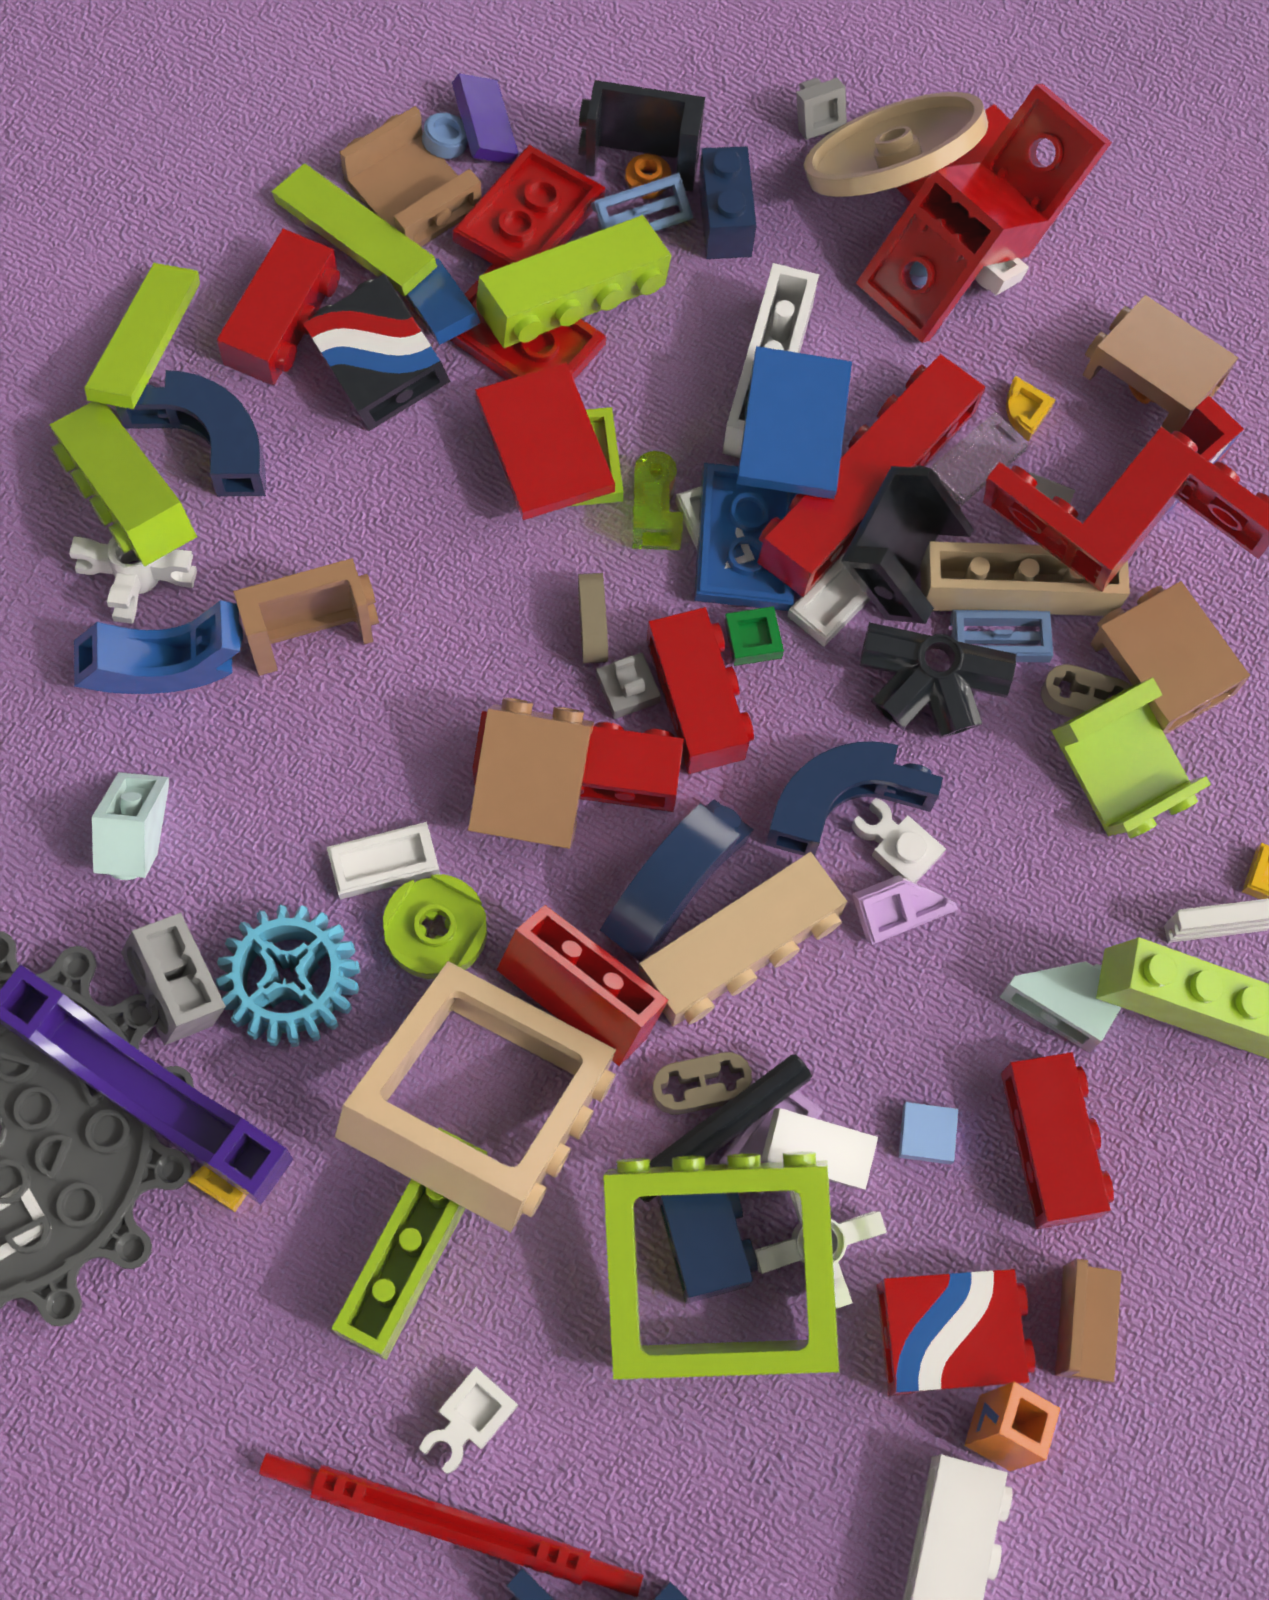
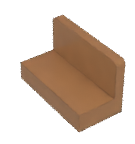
M1077 1258L1063 1266L1055 1376L1107 1384L1115 1382L1122 1271L1088 1266V1260Z

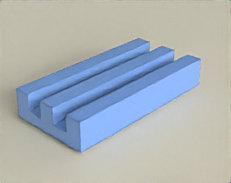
M679 173L591 203L593 212H596L599 230L675 205L679 206L680 213L649 223L655 232L694 218ZM673 187L675 193L673 196L610 217L606 208Z
M953 610L950 615V626L953 629L951 637L958 642L968 644H1041V646H977L1017 654L1016 662L1050 663L1053 658L1050 611ZM964 626H1040V632L1013 630L964 631Z

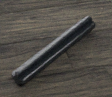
M796 1054L790 1055L650 1160V1167H671L672 1158L680 1156H705V1159H707L808 1083L812 1078L810 1070ZM642 1196L639 1198L644 1202H650L656 1196Z

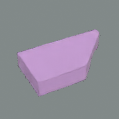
M899 875L852 894L865 938L872 945L958 910L956 903L951 899Z

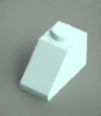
M118 772L92 816L93 873L109 874L120 880H130L137 877L145 878L158 854L169 788V777Z
M1086 961L1014 976L1000 996L1001 999L1089 1053L1102 1042L1121 1009L1119 1006L1096 999L1102 965L1095 964L1093 966Z

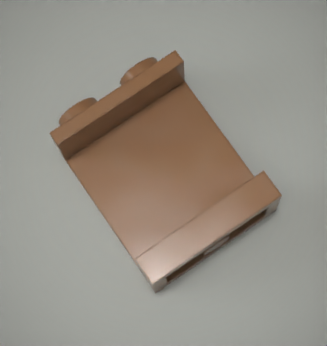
M413 106L402 114L391 116L384 125L366 136L355 138L346 148L339 152L343 178L367 208L422 247L460 223L482 196L481 181L470 169L457 175L443 158L431 154L422 143L421 112L416 106Z

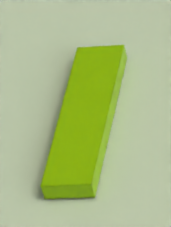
M305 163L272 191L274 200L278 205L377 277L385 273L394 289L404 297L437 268L435 256Z
M153 263L84 387L87 401L129 409L135 408L200 285L199 272L197 270Z

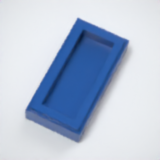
M439 258L435 259L437 268L406 295V298L437 343L441 345L481 322L477 311Z

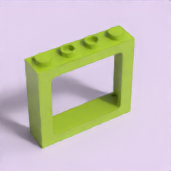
M813 1151L783 1153V1162L761 1163L760 1154H733L727 1156V1164L705 1165V1156H680L672 1158L671 1167H650L649 1158H628L617 1160V1169L607 1170L603 1175L613 1380L839 1372L828 1160L816 1161V1152ZM788 1190L798 1193L802 1203L808 1340L641 1345L634 1202L637 1198L642 1196Z

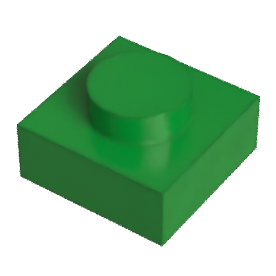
M774 606L725 614L724 623L734 666L782 659L784 649Z

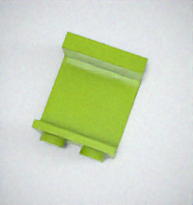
M1153 677L1128 687L1051 730L1107 836L1127 833L1129 839L1137 837L1157 826L1154 817L1168 810L1171 815H1174L1196 804L1198 799L1195 794L1211 785L1207 776L1189 780L1148 703L1162 696Z

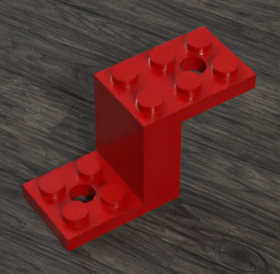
M1036 84L981 163L943 167L929 175L856 284L921 343L930 341L984 266L1011 261L1017 257L1019 259L1025 258L1031 254L1112 142L1044 84ZM1043 139L1050 140L1055 147V158L1049 166L1042 165L1036 156L1037 146ZM916 261L923 264L927 270V282L922 288L916 287L910 278L911 267Z
M1162 426L1083 523L1076 519L1079 513L1071 504L1058 496H1054L1052 500L1035 488L1038 485L1037 481L1027 471L1016 465L1009 469L999 462L986 480L983 498L985 505L1101 592L1176 500L1186 505L1257 559L1269 547V496L1260 492L1254 495L1239 484V476L1230 467L1218 461L1212 464L1197 453L1198 447L1189 437L1179 431L1170 433Z

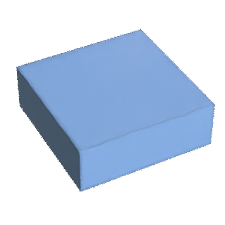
M905 1102L902 1111L898 1158L951 1165L955 1160L958 1109Z

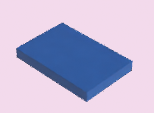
M756 346L736 484L829 499L835 498L852 361Z
M704 462L701 474L702 488L699 508L700 524L694 601L754 608L774 606L775 610L789 611L794 605V590L757 562L763 544L759 541L762 531L773 518L778 517L782 520L791 511L789 506L797 493L736 484L739 466ZM736 528L741 529L744 536L737 538L735 534ZM748 544L755 560L739 564L735 558L745 555L741 545ZM728 561L730 568L725 569L726 563Z

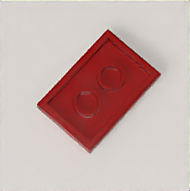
M528 145L453 229L452 241L495 266L502 268L566 244L593 212L591 203L604 198L606 187L537 148Z
M491 264L483 274L499 269V267ZM479 279L464 295L477 311L481 323L450 339L452 343L506 380L567 362L572 377L575 380L606 345V335L580 319L570 326H560L539 334L529 342H519L503 348L476 308Z
M567 362L475 389L476 400L523 520L615 492L614 479Z

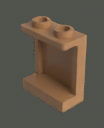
M1144 295L1132 309L1124 306L1109 327L1111 332L1108 335L1101 331L1095 337L1085 353V356L1090 358V361L1083 376L1092 380L1104 367L1169 413L1161 426L1172 433L1173 431L1180 432L1195 407L1208 396L1212 398L1216 394L1239 357L1147 295Z
M353 558L233 591L259 676L278 671L271 644L349 622H356L358 624L364 645L374 642L371 626L379 624L374 605L376 600L368 574L358 576Z
M1182 581L1165 590L1161 585L1156 586L1141 596L1137 601L1138 605L1124 612L1122 608H1117L1105 615L1097 623L1099 630L1090 643L1095 652L1106 647L1132 685L1152 677L1154 678L1162 696L1148 704L1165 735L1236 695L1251 676Z
M503 698L502 705L493 704L487 711L468 831L570 849L576 832V816L589 740L594 722L583 720L584 712L581 710L555 706L553 707V713L548 714L532 711L533 702L516 698Z

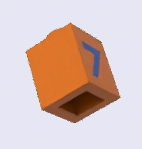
M1016 1382L988 1391L978 1397L964 1446L1010 1472L1047 1460L1061 1408Z

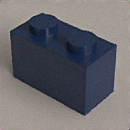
M748 146L702 148L698 183L706 259L752 257L757 224Z
M738 1192L661 1195L657 1197L685 1304L749 1287L753 1281L751 1272L758 1271V1264L751 1240L749 1238L741 1240L736 1219L743 1217V1211Z

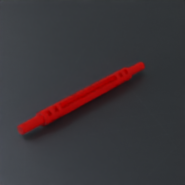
M266 1453L262 1461L259 1475L310 1491V1498L324 1501L333 1506L346 1508L358 1514L361 1513L509 1561L536 1572L549 1574L552 1577L564 1579L579 1586L582 1585L584 1580L638 1598L644 1577L643 1574L591 1558V1551L580 1549L564 1542L561 1543L549 1537L527 1532L370 1481V1479L358 1477L342 1470L339 1471L323 1464L319 1469L270 1453Z

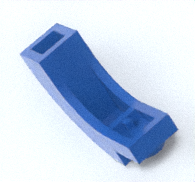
M220 600L193 621L168 629L138 630L96 622L74 640V687L120 694H155L193 689L227 677L233 673L232 657L240 652L243 641V628L239 624L237 604Z

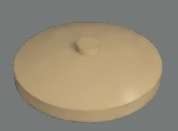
M941 92L898 101L857 117L828 134L807 154L804 160V169L809 184L815 192L825 196L849 197L889 190L930 175L966 154L983 138L988 129V120L983 102L979 97L970 93Z

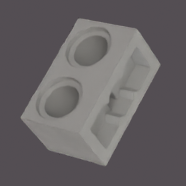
M178 913L131 931L121 954L139 993L143 994L147 1001L146 1008L150 1016L152 1015L151 1006L153 1004L159 1010V1019L155 1027L164 1046L212 1027L226 1006L182 914Z

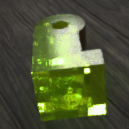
M649 451L641 455L636 461L633 484L632 549L680 550L683 512H669V501L674 496L677 467L672 457L665 452Z

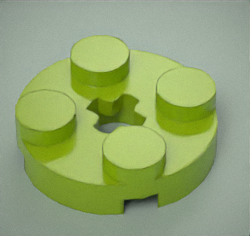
M437 874L431 875V878H424L416 882L411 880L398 888L390 898L384 911L383 929L386 946L394 961L402 969L414 976L424 979H435L448 961L466 970L478 959L484 949L487 939L486 913L473 888L456 877ZM438 915L444 916L446 918L445 928L449 930L444 936L437 935L434 939L426 937L427 929L422 925V922L426 918L434 921Z

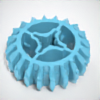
M279 905L276 911L277 919L270 921L266 912L259 910L257 919L260 925L253 929L249 923L241 922L239 929L244 939L240 941L236 938H227L225 945L234 956L218 958L217 964L219 968L227 972V974L221 975L216 979V986L219 990L228 992L222 997L226 1006L224 1010L236 1009L231 1017L234 1025L240 1027L249 1023L247 1033L250 1038L256 1040L268 1028L267 1041L269 1045L277 1046L282 1034L287 1033L290 1045L297 1047L300 1045L299 1032L307 1030L312 1041H318L320 1039V1032L317 1028L318 1024L324 1022L331 1030H335L338 1027V1022L332 1014L334 1009L341 1013H350L352 1009L351 1004L341 995L358 994V983L349 979V977L360 973V965L358 961L349 959L356 952L353 942H340L345 935L343 928L338 924L327 929L329 920L326 914L321 912L309 922L307 907L301 905L297 909L295 917L290 918L286 906ZM292 939L311 943L308 946L303 943L298 948L290 951L280 950L274 945V943ZM259 955L267 969L264 977L257 983L259 989L249 997L247 991L248 973L252 963ZM327 955L331 963L330 978L325 990L319 997L314 992L310 979L314 972L320 968L318 962ZM274 961L283 970L290 968L291 972H293L295 967L303 990L294 982L287 984L285 978L282 983ZM286 1000L297 1001L304 1007V1009L290 1013H276L265 1010L269 1005L274 1008L277 1004Z

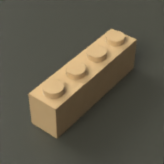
M930 541L920 565L921 591L934 607L933 611L1024 610L1050 611V614L1105 616L1111 611L1121 608L1130 594L1128 561L1101 592L1040 545Z
M809 852L639 964L638 976L669 999L662 1012L673 1027L684 1019L691 1025L710 1013L715 1007L712 1001L725 992L729 991L732 996H735L751 986L758 979L755 972L770 962L777 968L789 961L800 951L797 945L811 935H814L819 940L834 931L842 923L839 917L842 915L847 900L812 852Z

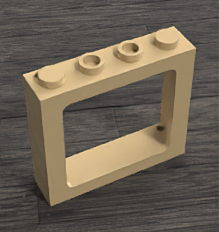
M448 961L343 1104L335 1138L511 1233L523 1213L532 1217L539 1207L547 1190V1187L541 1185L545 1176L549 1174L556 1178L571 1150L570 1147L565 1145L569 1137L572 1136L579 1140L584 1133L594 1110L588 1108L592 1099L602 1102L616 1076L615 1073L608 1070L616 1049ZM451 1011L464 1016L575 1075L517 1166H506L387 1102Z

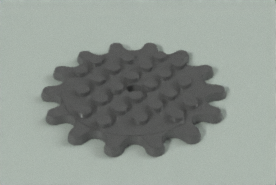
M0 931L1 989L19 967L16 943L9 934ZM73 946L67 948L59 955L49 970L35 974L66 995L138 1050L144 1035L158 1022L159 1010L153 1004L151 1006L152 1015L150 1016L146 1008L147 1001L143 994H134L114 1006H102L91 998L89 991L90 982L95 974L97 964L93 953L85 947ZM0 1024V1125L2 1127L0 1136V1204H11L0 1211V1246L8 1242L13 1249L17 1250L0 1261V1310L7 1302L25 1298L37 1306L45 1322L52 1326L63 1327L74 1322L81 1313L82 1299L77 1288V1276L86 1262L94 1258H106L124 1269H136L148 1261L152 1253V1243L150 1237L134 1220L133 1208L135 1202L141 1194L148 1190H176L183 1187L191 1176L192 1165L189 1158L183 1152L162 1145L156 1138L154 1130ZM179 1066L164 1067L194 1088L192 1076L186 1069ZM21 1185L19 1191L13 1196L1 1198L8 1192L12 1191L13 1189ZM28 1188L45 1215L33 1221L21 1199ZM43 1224V1235L29 1244L20 1246L13 1240V1238Z

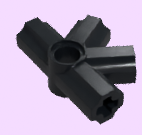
M869 622L859 666L895 674L871 700L872 704L887 720L904 730L928 703L939 738H943L982 725L972 691L1004 698L1008 696L1014 677L1017 654L958 642L946 634L931 636ZM931 649L944 651L950 660L949 669L943 672L932 670L925 661L926 651Z

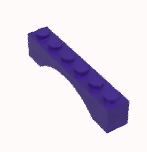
M21 964L0 989V1024L261 1205L293 1162L294 1159L283 1145L244 1118L218 1104L163 1068L99 1022L66 995Z

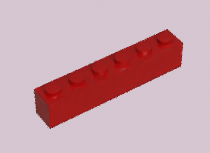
M942 354L928 367L921 364L908 379L905 385L906 390L899 397L892 394L885 401L877 414L878 420L871 427L866 424L862 425L854 434L848 445L850 449L840 460L837 492L834 499L797 493L789 506L791 511L782 520L778 517L773 518L762 531L759 541L763 544L757 563L800 596L804 597L846 552L891 466H926L975 414L986 386Z

